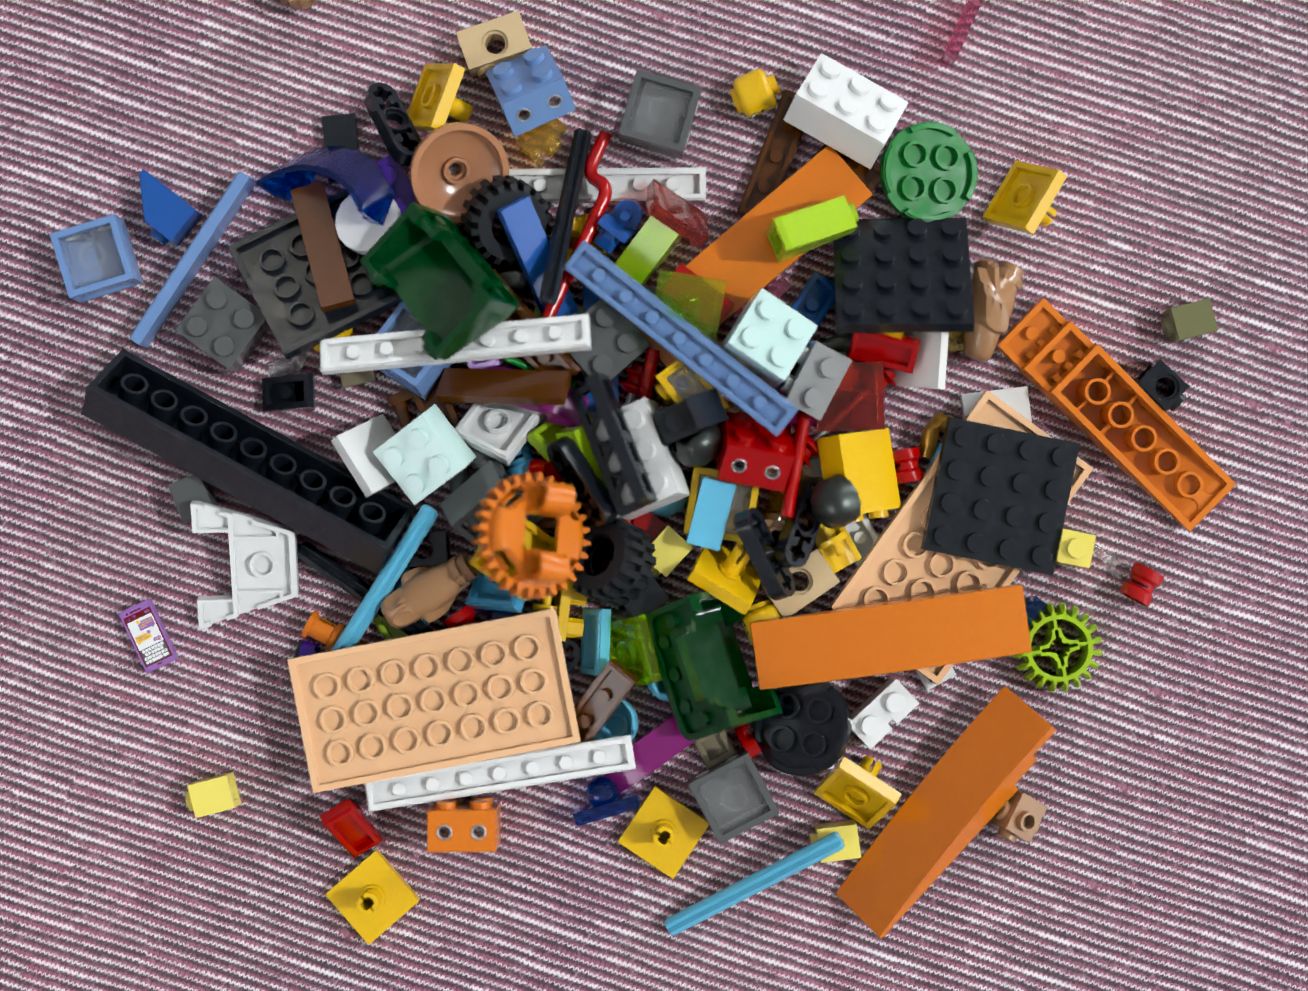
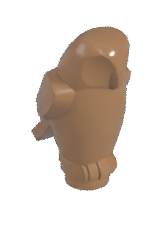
M986 258L974 263L971 282L975 326L974 332H962L961 346L965 356L981 362L988 361L995 350L999 336L1007 331L1017 290L1023 286L1021 278L1024 272L1015 264L1000 261L997 266L993 260Z
M464 553L461 556H454L447 562L434 567L422 566L404 573L401 576L402 586L387 595L381 603V612L387 622L392 627L402 628L417 622L421 618L427 623H431L443 616L450 609L456 596L479 576L478 569L469 564L472 559Z

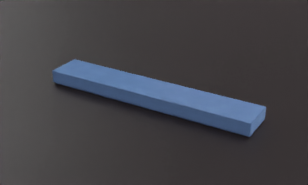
M241 171L236 174L130 335V340L145 348L150 346L256 185V182Z

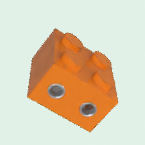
M474 796L473 801L459 802L458 797L434 802L428 809L427 852L497 851L501 842V801H493L492 796Z

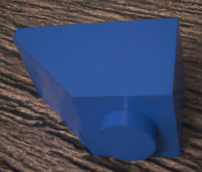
M143 169L139 173L144 221L153 227L149 233L164 245L171 241L179 246L203 215Z

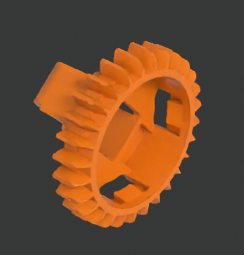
M530 472L521 473L519 476L515 474L507 477V480L497 482V488L487 491L489 498L479 501L485 511H479L474 514L481 520L479 525L472 526L473 530L479 532V538L472 540V543L479 544L481 547V551L476 553L475 557H484L486 561L480 569H491L492 573L488 579L489 581L500 579L498 589H509V595H521L522 599H531L532 597L534 599L545 598V595L548 597L557 595V590L568 589L566 582H575L577 580L573 572L583 571L584 569L578 560L588 559L589 557L582 551V547L591 545L590 541L583 539V534L591 530L588 527H582V521L588 518V516L585 514L578 515L577 510L580 509L582 503H575L576 493L574 487L564 482L555 483L554 476H548L543 479L541 472L534 473L533 475ZM523 491L522 496L514 501L510 507H504L505 503L515 496L513 492ZM526 514L556 518L554 552L523 549ZM503 550L515 565L517 573L507 575L505 572L509 568L503 562L500 555L494 556L493 551Z

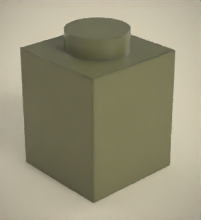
M1210 298L1170 308L1162 312L1164 316L1161 319L1162 331L1165 337L1170 338L1171 344L1218 331Z

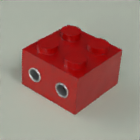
M726 412L729 420L722 422L720 431L723 435V443L720 453L716 456L718 479L784 492L795 458L790 424H787L779 436L776 437L747 413Z

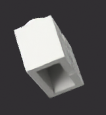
M891 676L851 713L852 731L871 749L892 730L888 724L890 721L893 720L898 724L920 703L895 677Z

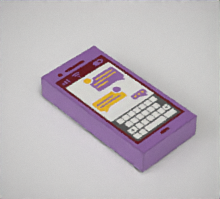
M147 599L118 613L146 673H150L179 659L152 599Z

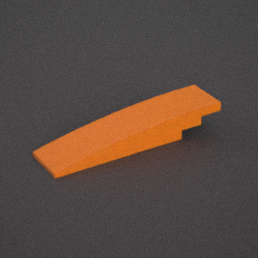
M825 147L686 265L688 269L735 304L717 329L746 306L749 299L761 288L765 289L807 253L805 252L779 263L766 234L773 219L841 196H845L847 203L852 202L855 208L858 209L873 196L872 192L832 147ZM677 304L680 308H682L685 312H687L691 317H693L696 321H698L701 325H703V326H704L706 329H708L711 333L714 332V331L711 330L709 327H707L705 324H703L701 321H699L696 317H694L692 314H690L688 311H686L683 307H681L679 304ZM634 325L651 344L649 347L660 351L659 358L666 367L678 360V358Z
M1040 298L998 341L996 348L1099 449L1187 531L1191 532L1236 485L1099 344H1093L1072 321H1066L1045 298Z
M1021 584L989 589L979 588L954 593L944 592L750 622L759 690L894 673L1032 652L1023 585Z
M1004 686L909 796L848 875L836 894L882 939L1016 793L1018 788L1015 784L1037 761L1033 755L1054 734L1056 729Z

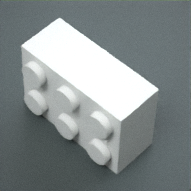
M821 53L796 93L783 120L871 170L909 102Z
M645 397L625 405L621 409L658 501L626 516L617 518L632 520L691 495L679 461L669 447L672 444L665 445L653 417V413L660 411L658 403ZM600 420L596 435L599 441L608 444L609 437L602 420ZM601 446L603 453H605L606 448ZM613 451L608 465L611 472L621 475L622 470ZM613 477L617 485L619 479ZM625 482L620 494L624 506L634 502L627 482Z

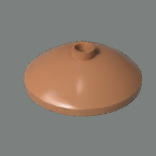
M466 122L449 123L430 132L416 148L410 165L411 188L419 204L444 213L455 223H463L461 221V213H467L463 203L465 199L469 201L472 199L473 196L469 192L473 187L479 190L482 188L479 182L484 179L491 183L493 182L492 176L500 175L505 179L506 175H509L508 158L498 139L486 129ZM453 163H458V170L455 173H450L449 167Z

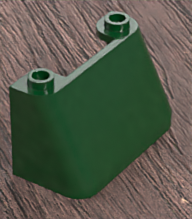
M415 202L410 204L360 259L368 271L366 275L369 280L378 287L384 285L393 288L426 330L421 337L424 342L422 348L435 360H448L509 318L520 306L515 296L451 218L440 211Z
M708 592L688 595L649 613L646 620L647 633L677 727L681 735L690 741L783 713L778 697L773 689L759 690V685L752 686L732 625L741 621L745 615Z

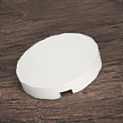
M362 188L351 193L341 203L336 213L335 228L339 239L350 250L365 255L400 217L401 211L396 201L387 192L378 188Z

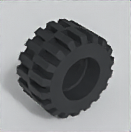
M500 175L492 176L493 182L490 183L486 179L479 182L482 188L477 190L473 187L469 192L473 196L470 201L464 200L463 207L467 209V213H461V221L465 223L462 230L474 247L486 259L498 265L502 262L506 266H514V261L518 262V259L507 235L497 237L493 236L492 221L497 213L496 210L523 195H527L533 203L546 235H551L552 228L547 225V222L552 221V214L546 210L549 208L547 201L521 179L517 180L509 175H506L505 179Z
M616 518L603 527H597L588 519L586 526L582 525V527H588L591 531L583 534V539L590 541L591 545L582 547V551L589 557L588 559L578 560L584 569L583 571L573 572L577 580L569 583L573 584L572 588L582 595L610 606H617V604L623 606L628 604L629 599L636 600L639 597V591L646 590L649 586L647 584L648 579H652L654 571L651 570L652 566L656 565V557L652 556V554L656 550L654 544L650 543L651 537L643 532V529L620 518ZM614 552V556H613L612 562H611V564L609 565V567L607 568L608 560H609L610 556L612 555V553Z

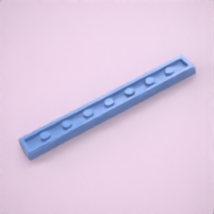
M582 241L565 264L564 269L776 437L779 436L799 410V408L588 242Z

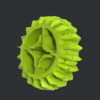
M1049 602L1044 605L1045 614H1043L1039 607L1032 608L1035 619L1033 620L1027 615L1030 642L1032 644L1036 631L1047 623L1045 638L1041 643L1031 647L1032 652L1011 655L1013 658H1023L1015 667L1019 671L1028 668L1023 677L1026 681H1031L1036 677L1034 686L1039 689L1047 681L1046 687L1049 692H1055L1057 683L1062 692H1067L1069 689L1068 681L1074 687L1079 688L1081 682L1078 676L1080 675L1084 679L1089 680L1092 676L1086 668L1088 666L1094 669L1099 667L1097 662L1091 661L1092 655L1102 656L1101 650L1093 649V644L1102 642V638L1099 636L1091 637L1090 635L1098 629L1097 625L1089 624L1085 626L1090 616L1087 613H1083L1077 618L1079 608L1076 606H1071L1066 613L1067 607L1063 602L1058 603L1056 612L1052 603ZM1060 619L1070 623L1076 629L1080 638H1065L1061 628L1058 627L1057 620ZM1053 640L1069 644L1063 646L1062 651L1059 650V655L1055 652L1043 650L1050 648V645L1054 644ZM1081 648L1077 662L1066 671L1069 655ZM1047 656L1051 661V665L1055 667L1056 674H1047L1042 671L1035 663L1033 657Z

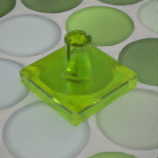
M660 269L655 296L716 343L727 281Z
M645 614L611 621L609 660L614 658L638 679L635 686L651 684L662 680Z

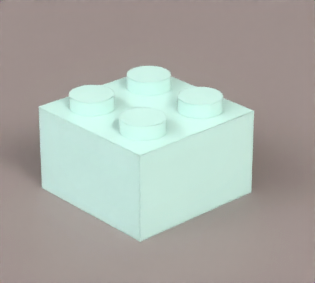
M761 288L749 299L720 347L774 389L786 380L818 326Z
M436 404L373 451L414 505L463 470L476 458V455Z

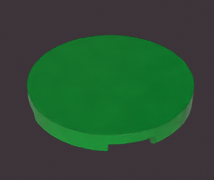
M921 122L903 129L888 143L880 163V182L888 202L902 216L912 220L921 219L925 222L951 218L971 200L978 179L977 161L974 152L970 150L965 140L956 132L957 130L938 122Z

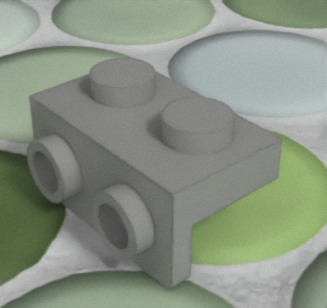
M811 340L798 358L797 363L799 364L793 375H788L781 384L779 392L783 393L782 396L799 408L800 411L821 421L852 360L817 341Z

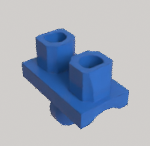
M626 199L619 202L613 211L604 214L597 224L603 227L594 242L610 254L614 249L618 250L623 243L634 239L640 231V228L637 226L643 218L641 206L634 200Z

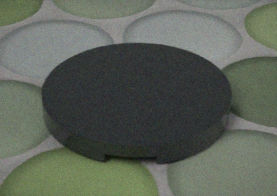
M829 682L772 688L778 697L783 713L753 722L754 738L763 756L775 769L794 776H813L831 768L844 754L852 731L851 713L843 695Z

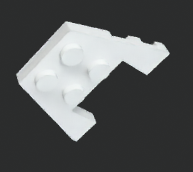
M192 500L190 504L192 533H228L232 595L198 597L199 629L210 627L213 623L225 619L228 621L239 617V614L254 609L260 610L299 595L296 530L289 526Z

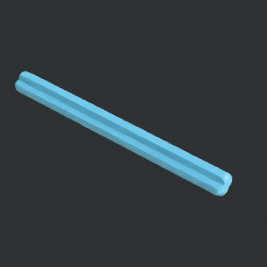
M426 504L421 506L331 650L357 646L381 608L383 599L389 595L437 519L438 512L434 508Z
M833 832L683 909L664 921L667 931L670 935L675 936L833 855L844 848L843 839L838 832Z

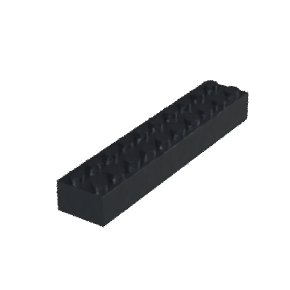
M122 349L86 388L82 415L376 574L380 573L410 526L417 507L384 489L366 498L349 470L125 349Z

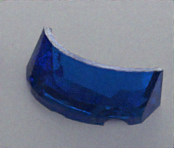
M326 146L305 152L256 182L258 187L277 199L290 202L292 199L290 190L311 185L315 175L334 179L348 191L357 206V211L363 215L362 218L370 223L381 226L384 225L395 195L392 185L387 182L381 171L382 168L374 160L358 150L344 148L343 146Z

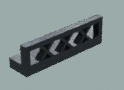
M595 372L585 377L587 384L571 391L570 395L618 517H623L658 501L609 376ZM591 392L597 407L596 413L586 410L582 396ZM589 415L594 417L592 422L590 420ZM600 420H602L608 434V444L599 441L596 435ZM601 446L606 448L605 453H603ZM613 451L621 467V475L611 472L608 462ZM613 477L619 479L617 485ZM625 482H627L634 500L633 503L624 506L620 496Z

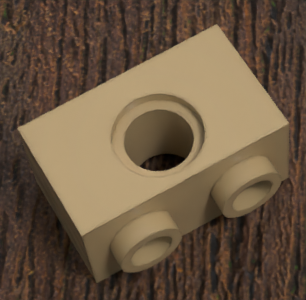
M519 10L456 32L471 77L487 78L486 71L493 69L501 62H508L520 57L532 49ZM494 41H501L505 44L503 51L498 54H492L487 49L489 44Z
M813 549L805 565L789 568L791 574L798 571L805 574L807 584L804 589L795 591L793 596L775 601L770 598L764 585H761V588L772 604L776 606L782 617H789L837 585L840 581L819 550Z

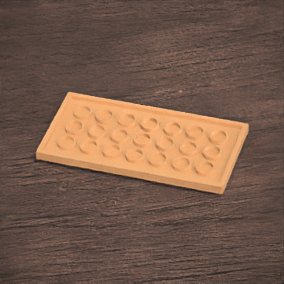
M988 390L983 391L963 419L1052 438ZM939 453L924 473L922 480L914 487L829 607L834 610L944 592L954 593L979 588L989 589L1011 585L1021 569L921 549ZM1077 457L1068 503L1094 469L1079 457ZM953 664L916 670L939 685Z
M556 608L294 657L287 660L313 793L581 742Z

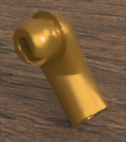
M944 412L935 413L924 427L919 445L922 457H934L939 432L945 431L947 417H953L952 415H944Z

